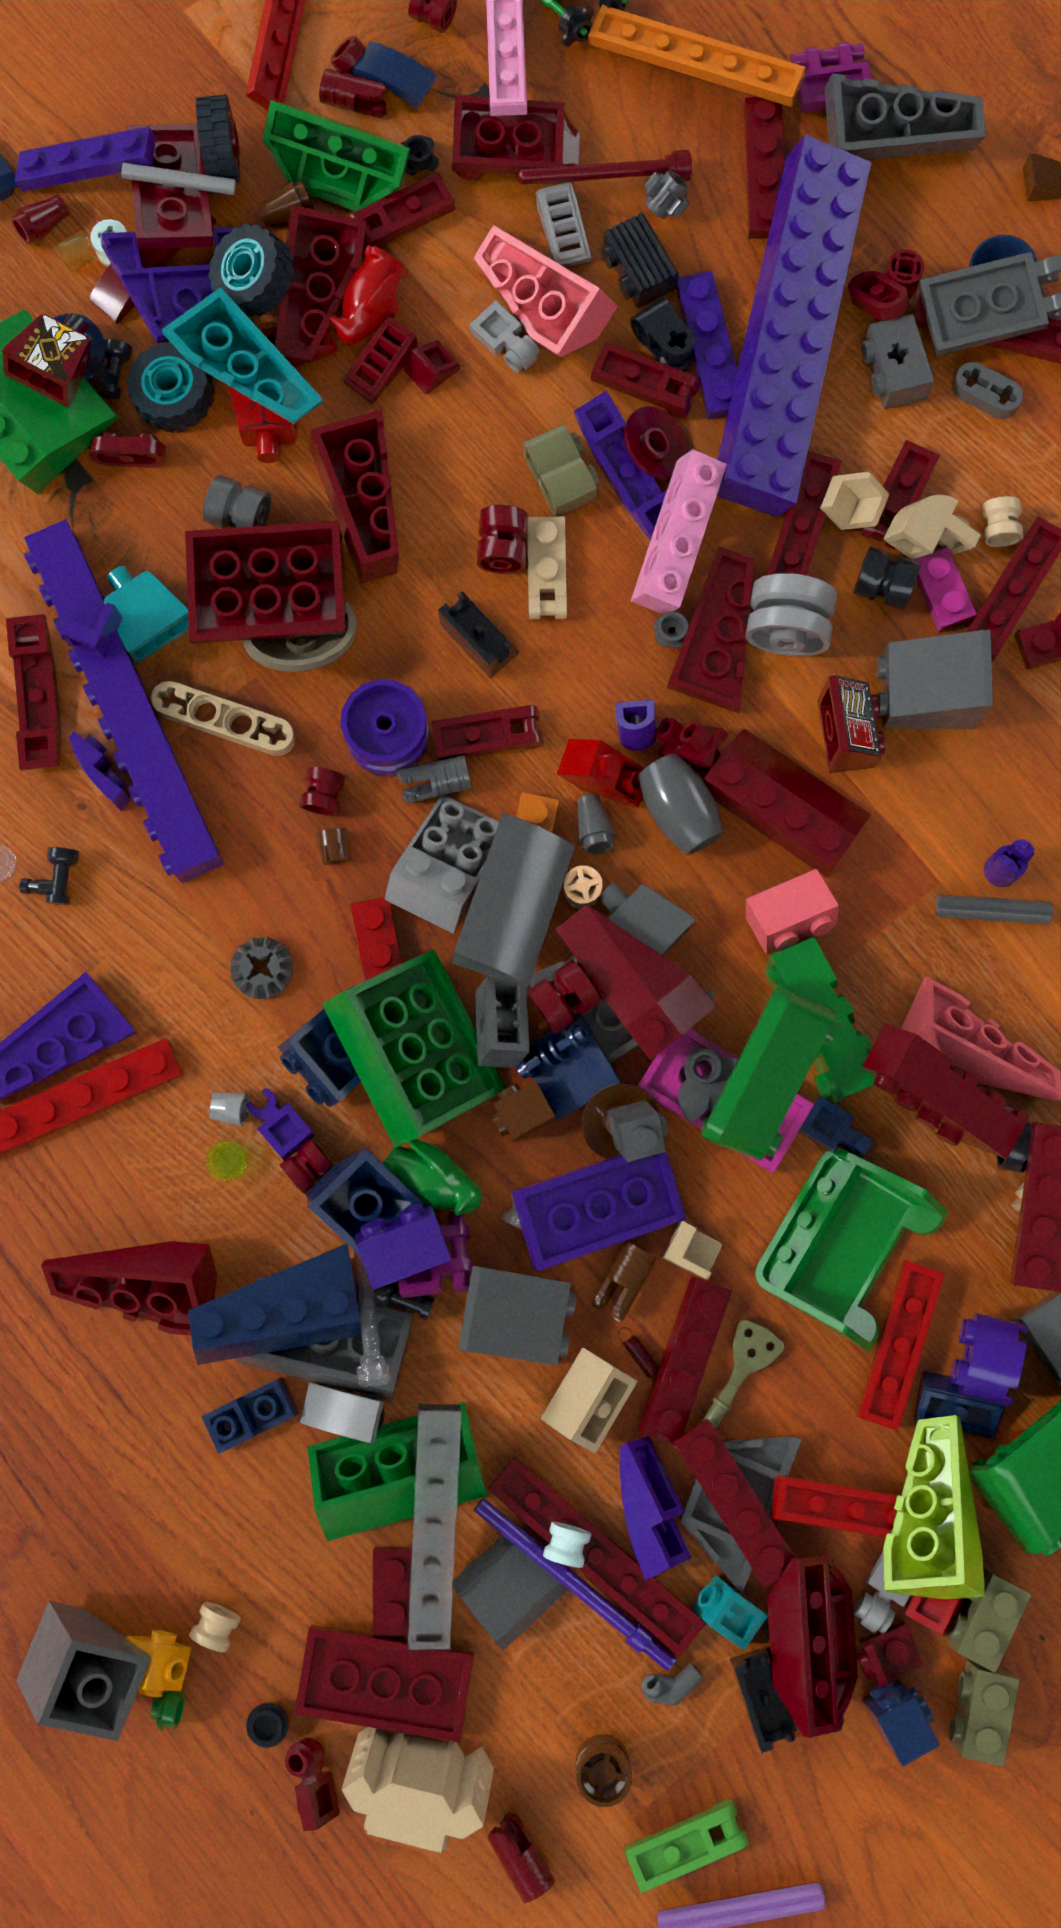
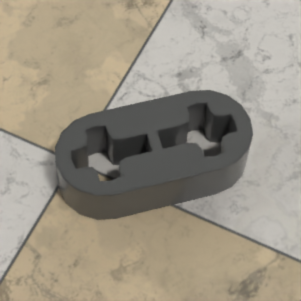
M968 362L962 365L952 384L953 391L958 398L999 419H1007L1013 416L1023 399V391L1016 382L977 362ZM970 376L977 379L972 388L965 385ZM1003 393L1009 396L1008 402L1005 405L998 402Z

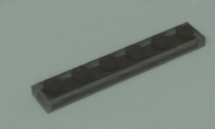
M418 1404L408 1649H450L461 1405Z

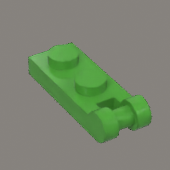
M733 1800L721 1801L713 1805L709 1810L624 1846V1852L640 1892H646L745 1848L749 1844V1839L745 1829L738 1826L735 1818L738 1812ZM720 1825L724 1836L713 1841L709 1829Z

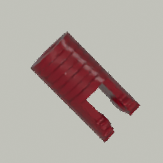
M329 68L325 69L319 89V100L321 103L373 117L382 118L384 115H387L386 101L383 100L386 97L385 84L353 76L352 74L334 71Z
M508 1811L500 1822L501 1826H495L487 1837L501 1865L506 1870L509 1879L519 1893L523 1903H528L547 1892L554 1885L555 1878L544 1862L542 1855L537 1850L522 1821L516 1813Z

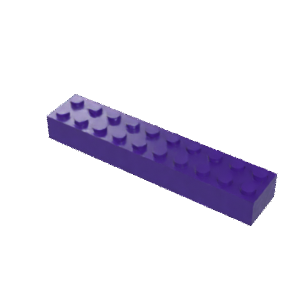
M806 134L786 157L717 460L727 464L717 496L776 518L797 502L871 162Z

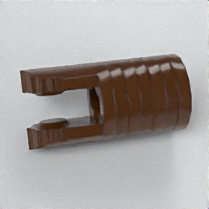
M625 1241L595 1295L592 1306L599 1310L605 1308L618 1284L624 1286L625 1288L612 1312L613 1318L622 1322L657 1258Z

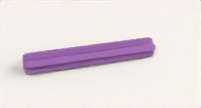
M812 1883L663 1910L657 1914L659 1928H728L821 1911L825 1908V1898L820 1884Z

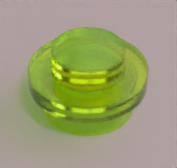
M221 1141L214 1144L206 1156V1166L209 1173L222 1181L236 1179L243 1173L246 1167L247 1158L243 1148L232 1141Z

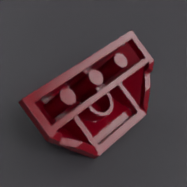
M825 1553L792 1558L767 1597L772 1684L802 1735L807 1738L842 1730L845 1721L843 1715L850 1704L858 1678L852 1590L841 1572L833 1564L834 1561L830 1554Z

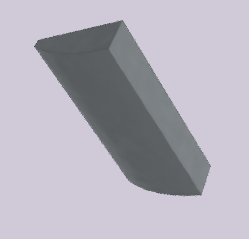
M502 813L454 950L452 964L528 989L575 846L537 825Z
M257 1277L256 1282L264 1278ZM357 1300L361 1322V1336L235 1358V1361L244 1365L393 1400L409 1338L413 1314L387 1307L378 1308L370 1303Z

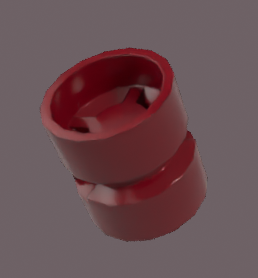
M491 505L480 511L479 535L482 539L478 541L477 566L480 569L495 574H514L525 569L526 544L523 541L527 538L528 513L525 510L510 505Z
M573 959L554 972V980L543 979L526 991L542 1018L555 1034L574 1022L575 1013L578 1012L584 1015L602 1003L594 986Z

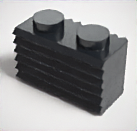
M644 213L633 216L631 219L621 222L618 226L614 225L611 229H607L604 232V247L601 248L603 260L609 269L615 268L620 277L618 282L626 299L632 298L637 308L677 289L679 273Z

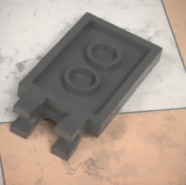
M1028 252L921 279L918 287L935 356L1044 330L1049 324L1048 318H1061V292L1045 297L1042 284L1059 281L1061 254L1034 262L1032 253Z

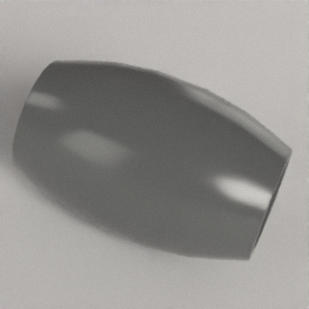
M671 753L658 759L640 772V786L649 813L667 839L685 855L698 852L724 834L720 813L711 792L694 768L676 753Z

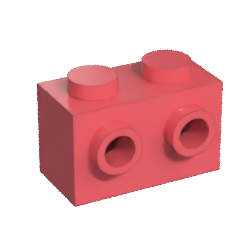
M814 869L747 898L746 920L764 952L768 955L777 950L782 951L796 945L798 941L812 935L821 936L829 932L837 925L839 905L819 871Z

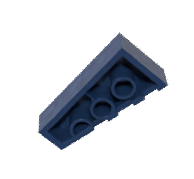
M344 1244L188 1310L192 1347L197 1365L361 1336V1322L348 1244Z

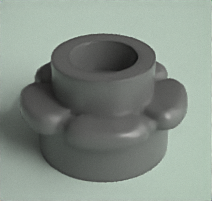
M667 612L658 617L654 623L655 639L663 647L679 648L683 644L690 623L678 612ZM674 628L675 633H669L668 629Z

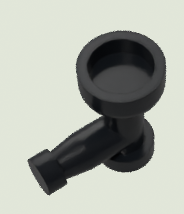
M105 339L107 365H103L98 358L93 357L88 360L86 366L102 382L99 384L98 394L107 399L117 400L120 399L121 389L118 385L122 364L131 359L133 348L128 343L120 340Z
M49 847L47 849V860L54 865L52 880L22 878L19 884L20 892L22 894L35 893L46 895V903L70 905V897L67 896L69 869L78 863L79 851L68 848Z
M396 1282L377 1288L372 1305L378 1308H386L391 1303L419 1313V1318L427 1321L435 1297L424 1295L402 1298L399 1289L396 1288Z

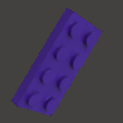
M667 1151L627 1162L620 1154L511 1191L534 1270L537 1271L686 1220Z

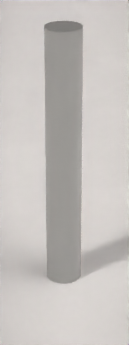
M124 162L122 164L123 179L235 195V179Z

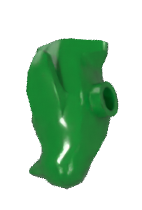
M418 1139L411 1140V1148L403 1146L394 1147L384 1160L383 1164L423 1201V1208L432 1205L433 1211L442 1209L455 1210V1215L470 1214L479 1209L482 1201L480 1187L467 1176L458 1164L453 1162L439 1148Z

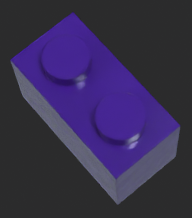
M422 1204L410 1206L399 1213L400 1217L388 1222H384L383 1219L373 1220L361 1226V1232L354 1234L357 1249L373 1290L451 1261L432 1205L423 1208Z

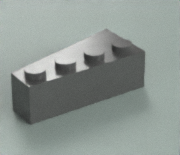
M832 73L824 87L829 144L865 160L974 150L986 137L982 97L939 90L929 92L917 90L915 86L903 84L898 87L880 84L878 80L866 78L861 81L846 78V75Z

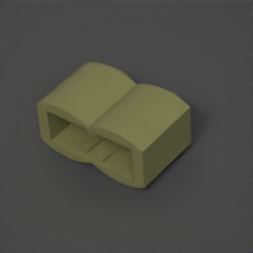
M564 424L523 443L524 458L554 517H559L596 500V487L600 486L594 467L591 464L586 466L580 457V454H583V447L575 432L570 434Z

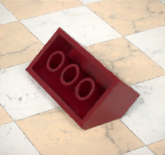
M743 729L725 748L703 779L715 802L813 869H817L826 878L871 816L867 811L746 729Z

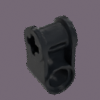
M658 299L630 319L635 336L643 346L647 347L658 362L684 372L691 367L695 336L692 330L677 315L667 299Z

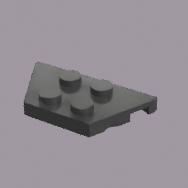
M795 1436L722 1441L771 1519L775 1476L788 1477L801 1439ZM695 1478L684 1505L685 1513L681 1514L679 1520L729 1578L732 1584L738 1590L744 1591L752 1568Z

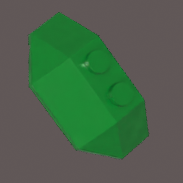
M273 100L270 102L262 137L288 183L293 181L297 184L303 181L310 196L353 211H358L379 201L401 187L411 148L375 133Z

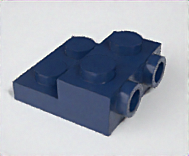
M324 1008L278 1046V1049L283 1053L279 1057L282 1065L292 1074H297L298 1072L308 1083L306 1086L307 1094L319 1105H322L324 1102L328 1107L335 1105L361 1083Z

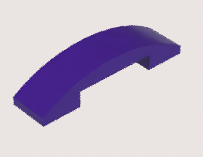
M605 391L574 410L573 413L590 450L611 487L636 524L651 541L667 491L662 492L653 476L640 469L631 458L624 439L623 427L626 423L609 394Z

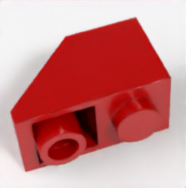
M568 740L557 771L558 776L583 791L598 794L601 797L638 808L643 796L639 774L645 768L602 740Z

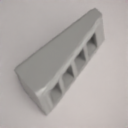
M565 182L539 189L536 192V206L553 261L565 268L590 262L591 254L572 183ZM566 215L570 216V218L552 222V219ZM574 230L572 234L556 237V234ZM578 243L579 248L560 253L559 248Z

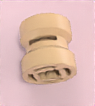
M1003 496L992 498L983 504V518L988 524L984 530V539L987 545L1006 547L1023 540V526L1018 522V517L1022 513L1021 500L1019 498Z

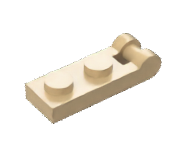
M565 516L528 517L529 620H540V616H555V619H567ZM540 594H555V600H540Z

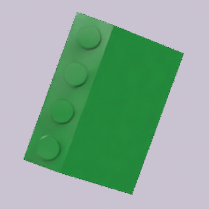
M23 309L0 322V460L19 482L38 494L90 445L92 438L103 433L119 417L84 377L71 405L67 408L4 374L2 349L34 321V318L28 311Z
M435 949L359 983L322 1004L395 1148L428 1133L506 1089L495 1067L478 1066L477 1031Z

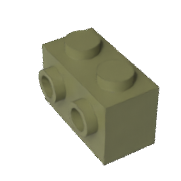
M983 1568L985 1597L966 1599L961 1612L956 1614L948 1631L946 1643L957 1653L996 1673L1031 1594Z
M966 1659L965 1670L961 1672L957 1685V1696L959 1698L956 1715L952 1716L949 1727L951 1746L961 1757L1004 1767L1020 1681L1009 1670L998 1667L996 1673L974 1661Z

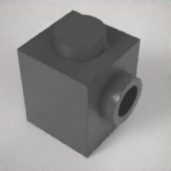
M646 1100L607 1110L615 1148L627 1162L666 1152L664 1137L668 1136L669 1132L665 1117L662 1113H658Z

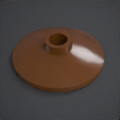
M631 1083L611 1084L596 1092L588 1101L582 1115V1132L589 1147L605 1159L620 1155L614 1145L607 1110L646 1100L659 1113L658 1106L653 1097L640 1086Z

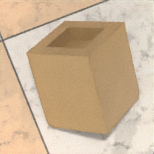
M869 472L833 476L820 508L840 530L874 527L879 522L889 493Z
M681 1221L662 1258L704 1280H708L711 1275L710 1270L722 1244L697 1231V1228Z

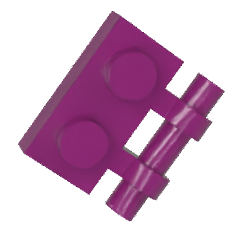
M849 42L837 43L836 48L818 50L817 47L805 48L802 53L790 55V62L806 67L805 77L797 93L801 113L826 109L824 87L832 73L846 75V78L861 81L864 78L872 79L868 61L853 62L854 60L864 59L863 44L850 45ZM837 63L834 66L821 67V65Z
M451 1211L448 1213L449 1225L439 1226L445 1243L448 1242L451 1245V1261L399 1280V1293L402 1298L442 1293L441 1278L444 1277L453 1278L455 1292L469 1291L472 1260L468 1259L466 1242L470 1240L469 1226L465 1224L464 1214L455 1215V1211Z

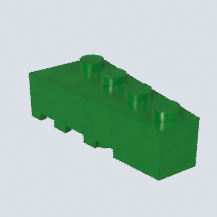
M815 937L772 954L766 961L768 967L764 969L770 986H772L774 980H777L832 1007L836 1012L834 1021L840 1024L839 1029L830 1046L822 1044L813 1061L818 1074L814 1076V1082L821 1097H828L830 1102L834 1104L875 1086L873 1084L875 1078L862 1068L872 1045L866 1033L862 1034L859 1030L855 1032L852 1026L855 1023L854 1011L843 994L838 996L835 994L833 989L838 987V981Z

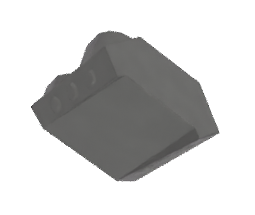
M503 1535L480 1557L466 1565L462 1573L451 1582L457 1595L479 1620L494 1642L503 1650L568 1591L565 1586Z

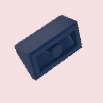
M928 1371L923 1372L914 1421L957 1415L960 1417L962 1432L995 1439L1005 1405L959 1394L958 1385L950 1383V1376Z

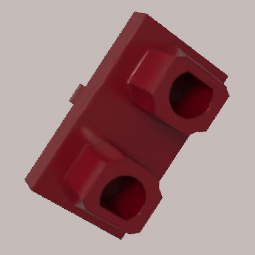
M668 717L662 720L654 734V737L663 744L658 753L661 757L676 753L688 764H691L694 769L700 771H708L712 768L720 757L718 746L726 741L729 736L723 728L703 726L700 722L696 721L682 723Z

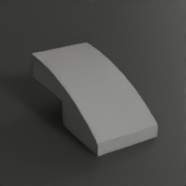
M309 1382L300 1423L348 1438L374 1443L384 1401Z

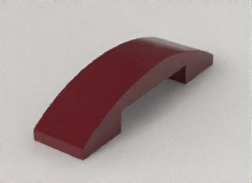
M210 215L211 226L213 227L217 222L216 219ZM181 248L138 249L141 265L143 268L164 267ZM110 263L94 287L89 300L114 323L118 324L135 305Z
M40 614L6 618L8 651L14 664L20 730L16 731L19 770L60 767L61 728L54 656L46 616Z

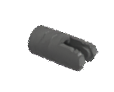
M464 755L407 767L397 771L398 780L406 784L430 779V782L404 789L402 797L406 803L472 789Z

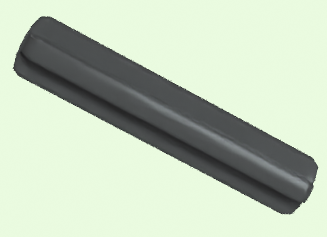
M940 895L936 899L935 912L936 916L944 918L1048 924L1053 918V905L1050 902Z

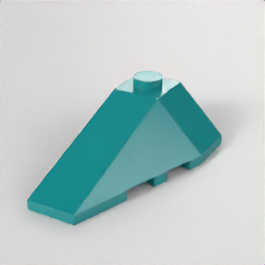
M221 287L162 329V334L188 362L292 424L297 423L323 402L320 395Z

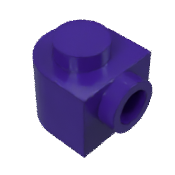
M654 699L615 703L616 722L621 745L633 751L644 750L652 746L656 741L654 734L657 731Z

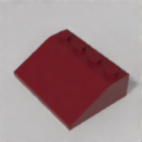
M339 521L185 531L189 641L191 644L346 633L344 539Z

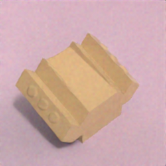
M367 1727L358 1733L341 1790L354 1812L366 1814L364 1829L367 1831V1834L441 1853L442 1850L448 1848L450 1836L464 1839L484 1826L494 1766L482 1746L464 1756L457 1742H440L401 1732H396L389 1737L383 1729Z

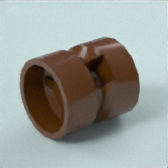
M595 1735L588 1738L579 1747L576 1755L577 1785L581 1795L589 1803L598 1807L616 1805L628 1795L632 1785V1771L627 1751L618 1739L610 1735Z

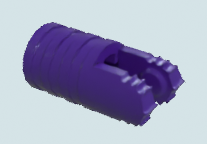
M1018 839L1011 845L1002 846L994 852L984 865L986 879L998 887H1006L1014 883L1025 873L1028 868V861L1034 855L1035 850L1031 842Z

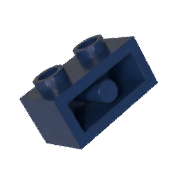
M888 1679V1686L880 1688L878 1684H875L869 1689L870 1695L862 1700L887 1747L903 1767L939 1747L940 1744L929 1725L935 1721V1718L923 1696H919L914 1687L907 1689L899 1679L893 1682L891 1679Z

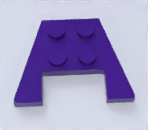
M235 227L212 228L214 250L221 243V239L226 234L228 235L232 232V229ZM135 232L101 233V247L155 342H170L162 334V329L213 293L211 289L212 284L209 280V264L143 268Z

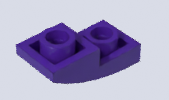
M73 731L69 739L83 770L107 799L122 811L131 799L122 790L126 784L108 770L112 764L103 755L107 749L91 735L83 739Z

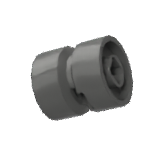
M217 475L210 484L204 500L203 520L220 528H228L230 525L233 528L265 526L271 509V494L252 486H247L243 490L241 482Z

